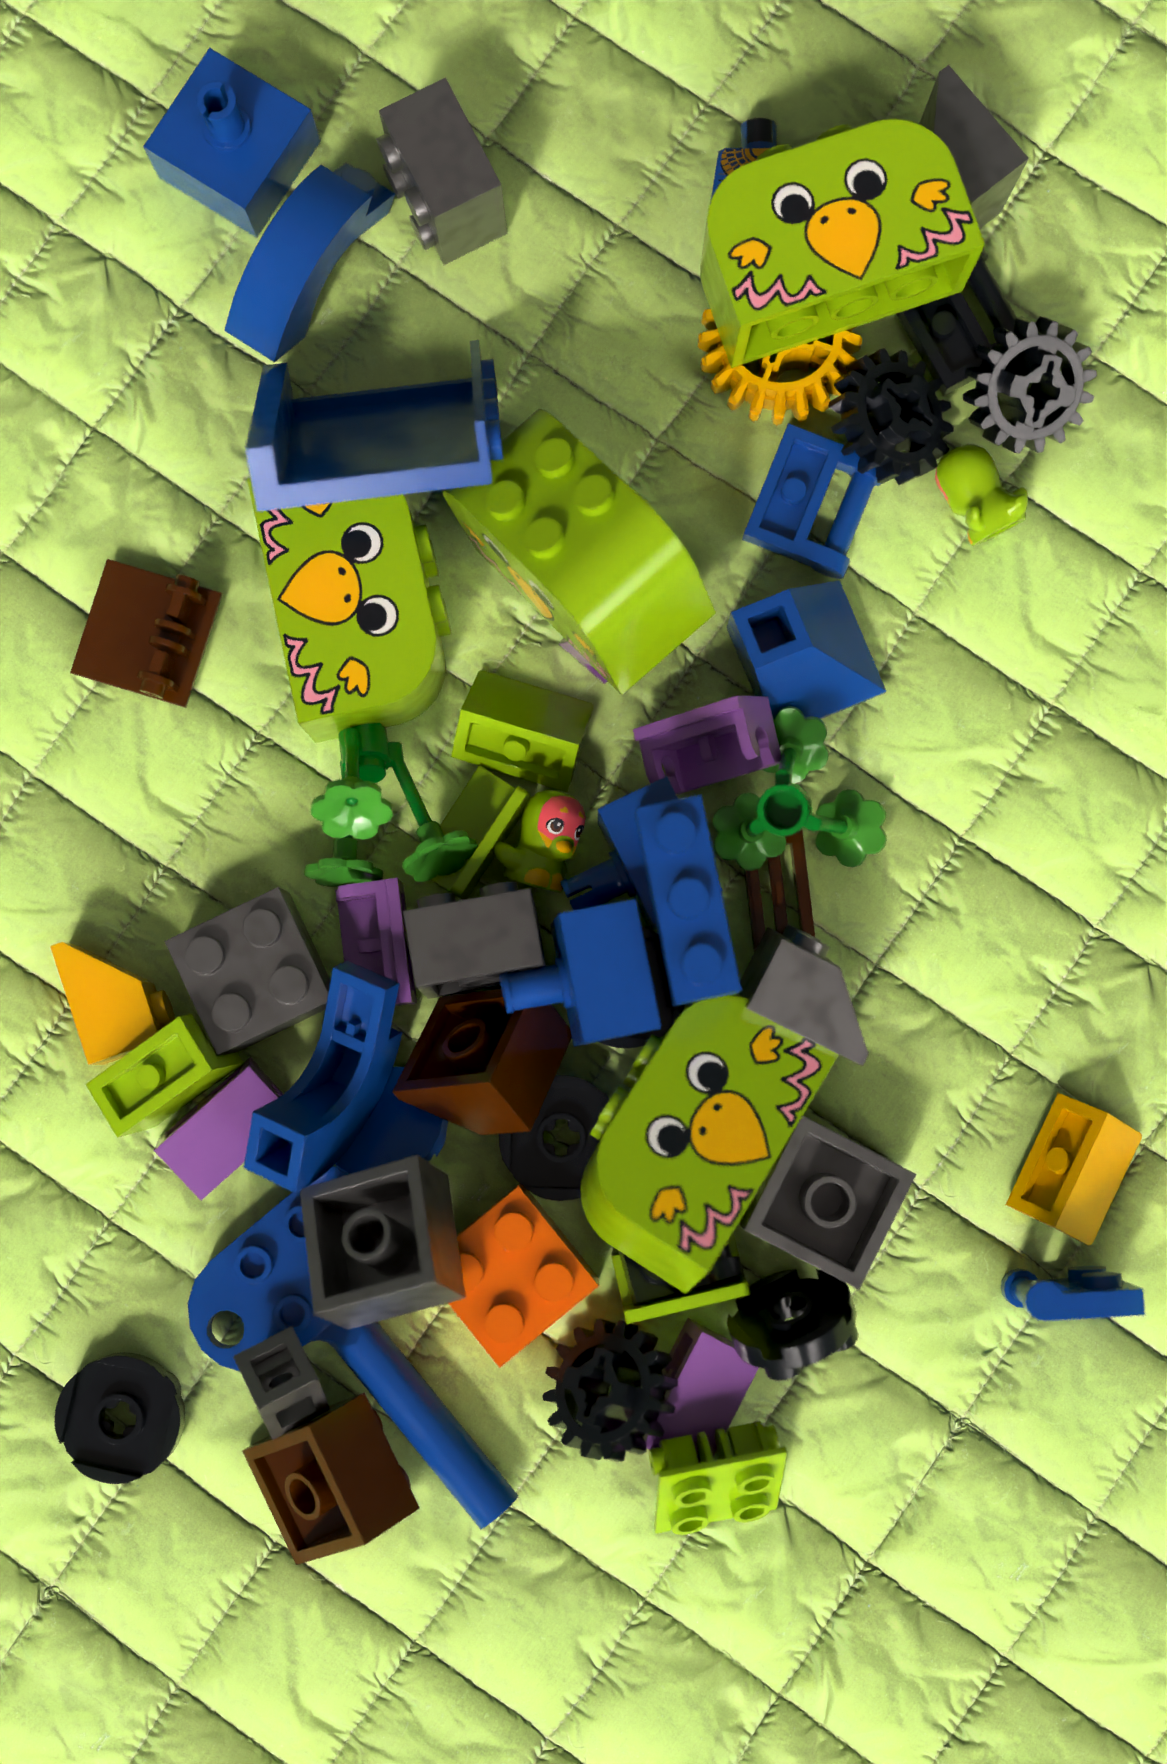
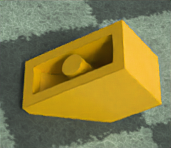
M60 942L50 946L88 1065H104L121 1059L175 1019L174 1011L164 990L156 991L153 982L78 945Z

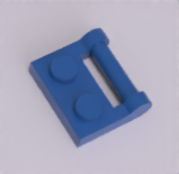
M788 423L742 540L808 565L825 576L843 579L850 564V559L846 555L873 487L881 485V483L877 482L876 468L861 474L857 471L860 457L856 452L844 456L841 452L843 444ZM838 469L848 473L851 476V480L823 546L807 538L834 471Z
M1104 1266L1067 1268L1068 1278L1043 1280L1038 1279L1034 1274L1025 1269L1017 1268L1005 1274L1001 1281V1291L1006 1301L1016 1307L1024 1308L1028 1314L1038 1320L1057 1321L1145 1315L1143 1289L1123 1281L1122 1274L1119 1272H1106V1267Z

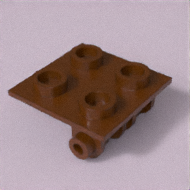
M107 559L70 673L187 708L223 594L201 587L198 580L185 575L177 574L174 579Z

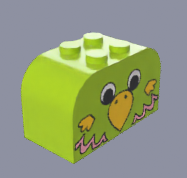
M901 119L879 120L857 128L844 124L828 129L816 141L796 148H792L789 144L772 147L761 153L756 161L734 170L720 183L713 194L708 209L700 276L703 290L730 366L734 368L962 292L985 246V242L955 160L946 144L935 133L920 124Z
M538 409L501 441L503 459L491 461L493 484L445 489L443 496L474 548L623 695L715 615L716 612L692 558L658 513L560 421L547 411Z
M248 478L250 496L298 724L315 743L339 738L338 734L340 731L353 726L381 723L387 728L409 722L420 716L433 704L443 686L446 662L441 637L452 634L439 584L429 585L428 578L439 576L426 524L415 526L404 494L257 512L251 478Z
M728 995L698 1001L678 1017L664 1040L653 1034L651 1035L623 1081V1084L632 1089L629 1093L619 1086L590 1133L591 1136L599 1140V1143L586 1164L581 1180L583 1210L594 1231L609 1245L685 1294L712 1268L839 1054L747 1009L745 1006L748 999L740 996Z

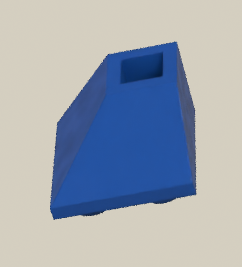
M840 580L787 589L731 612L727 630L754 695L768 697L773 719H775L776 714L781 708L787 706L797 707L803 712L805 717L813 716L823 719L886 693L885 686Z

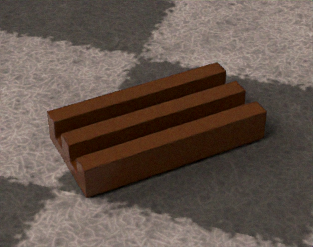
M799 830L792 835L785 836L786 845L790 844L800 930L815 937L803 830ZM779 855L767 858L775 930L783 934L788 924ZM758 869L753 871L744 870L754 952L765 933Z

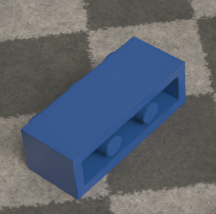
M697 795L636 807L635 822L673 1006L741 992L702 796Z

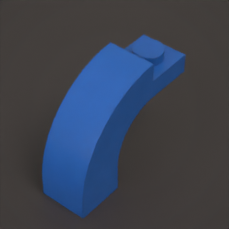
M347 163L334 172L323 165L313 170L287 198L259 240L238 284L224 331L273 362L281 358L306 337L319 294L337 261L359 236L389 214L395 193L376 182L374 177L368 172L354 168Z
M349 961L333 967L323 1026L316 1049L299 1079L286 1093L253 1111L243 1168L297 1193L323 1176L345 1154L375 1109L395 1063L402 1032L391 1028L400 983Z

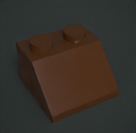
M502 989L439 997L392 1092L399 1100L479 1135L531 1131L572 1039L570 1027L552 1004L516 1010L513 1013L507 1014Z
M365 1392L330 1405L331 1410L272 1440L271 1436H268L242 1450L296 1565L364 1546L420 1508L411 1490L409 1477L399 1465L383 1432L382 1421L377 1412L371 1407Z

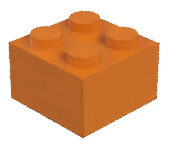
M519 1183L457 1234L466 1298L449 1302L448 1304L500 1368L599 1287V1277L529 1190Z

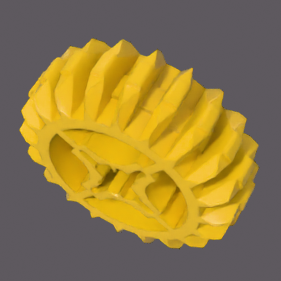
M706 309L703 312L701 323L707 330L698 336V348L708 352L701 359L703 373H717L711 382V389L714 394L732 389L727 403L731 411L736 410L746 401L751 404L749 419L752 422L760 418L762 409L772 410L771 419L776 426L783 423L787 409L792 410L794 417L800 423L807 419L809 413L808 403L820 412L827 410L831 401L829 393L837 396L841 395L834 386L835 380L847 373L846 367L857 361L852 354L858 352L862 345L861 335L851 332L854 329L851 328L825 337L826 343L815 340L779 352L774 363L770 362L771 355L758 359L760 372L756 376L743 365L731 368L711 309ZM809 367L817 369L800 380L776 382L779 376L787 370L799 369L807 372Z

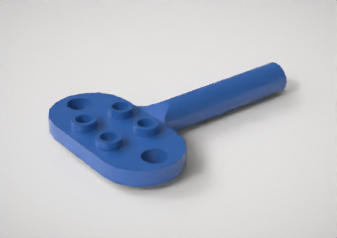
M333 1166L323 1176L308 1186L346 1175L337 1166ZM300 1191L290 1193L211 1259L196 1277L188 1300L190 1329L201 1350L220 1366L240 1371L233 1356L292 1326L302 1347L312 1341L320 1340L327 1342L336 1350L480 1529L485 1528L497 1519L517 1499L518 1494L378 1322L348 1330L314 1315ZM228 1310L235 1312L244 1323V1334L239 1343L226 1345L215 1338L212 1332V1322L215 1315L220 1311Z

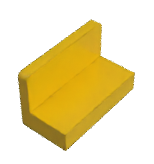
M1058 1093L1005 1205L1049 1225L1088 1246L1092 1245L1139 1146L1142 1134L1105 1111Z

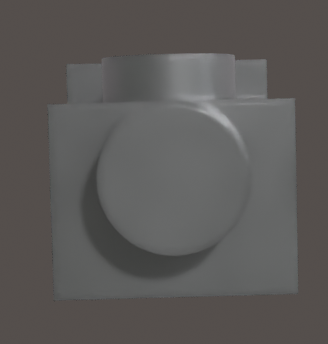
M292 1326L233 1356L272 1440L331 1410L319 1379Z

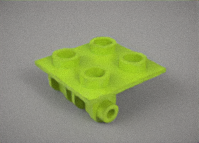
M755 1421L753 1423L728 1427V1437L734 1457H732L725 1430L723 1428L716 1429L715 1440L719 1460H713L705 1432L697 1433V1448L701 1463L698 1462L691 1435L660 1440L659 1447L649 1449L648 1455L652 1474L658 1475L654 1520L655 1534L672 1531L678 1535L692 1534L704 1529L711 1522L734 1518L737 1522H751L766 1516L770 1510L777 1509L787 1450L786 1447L779 1448V1439L775 1426L763 1427L761 1421Z

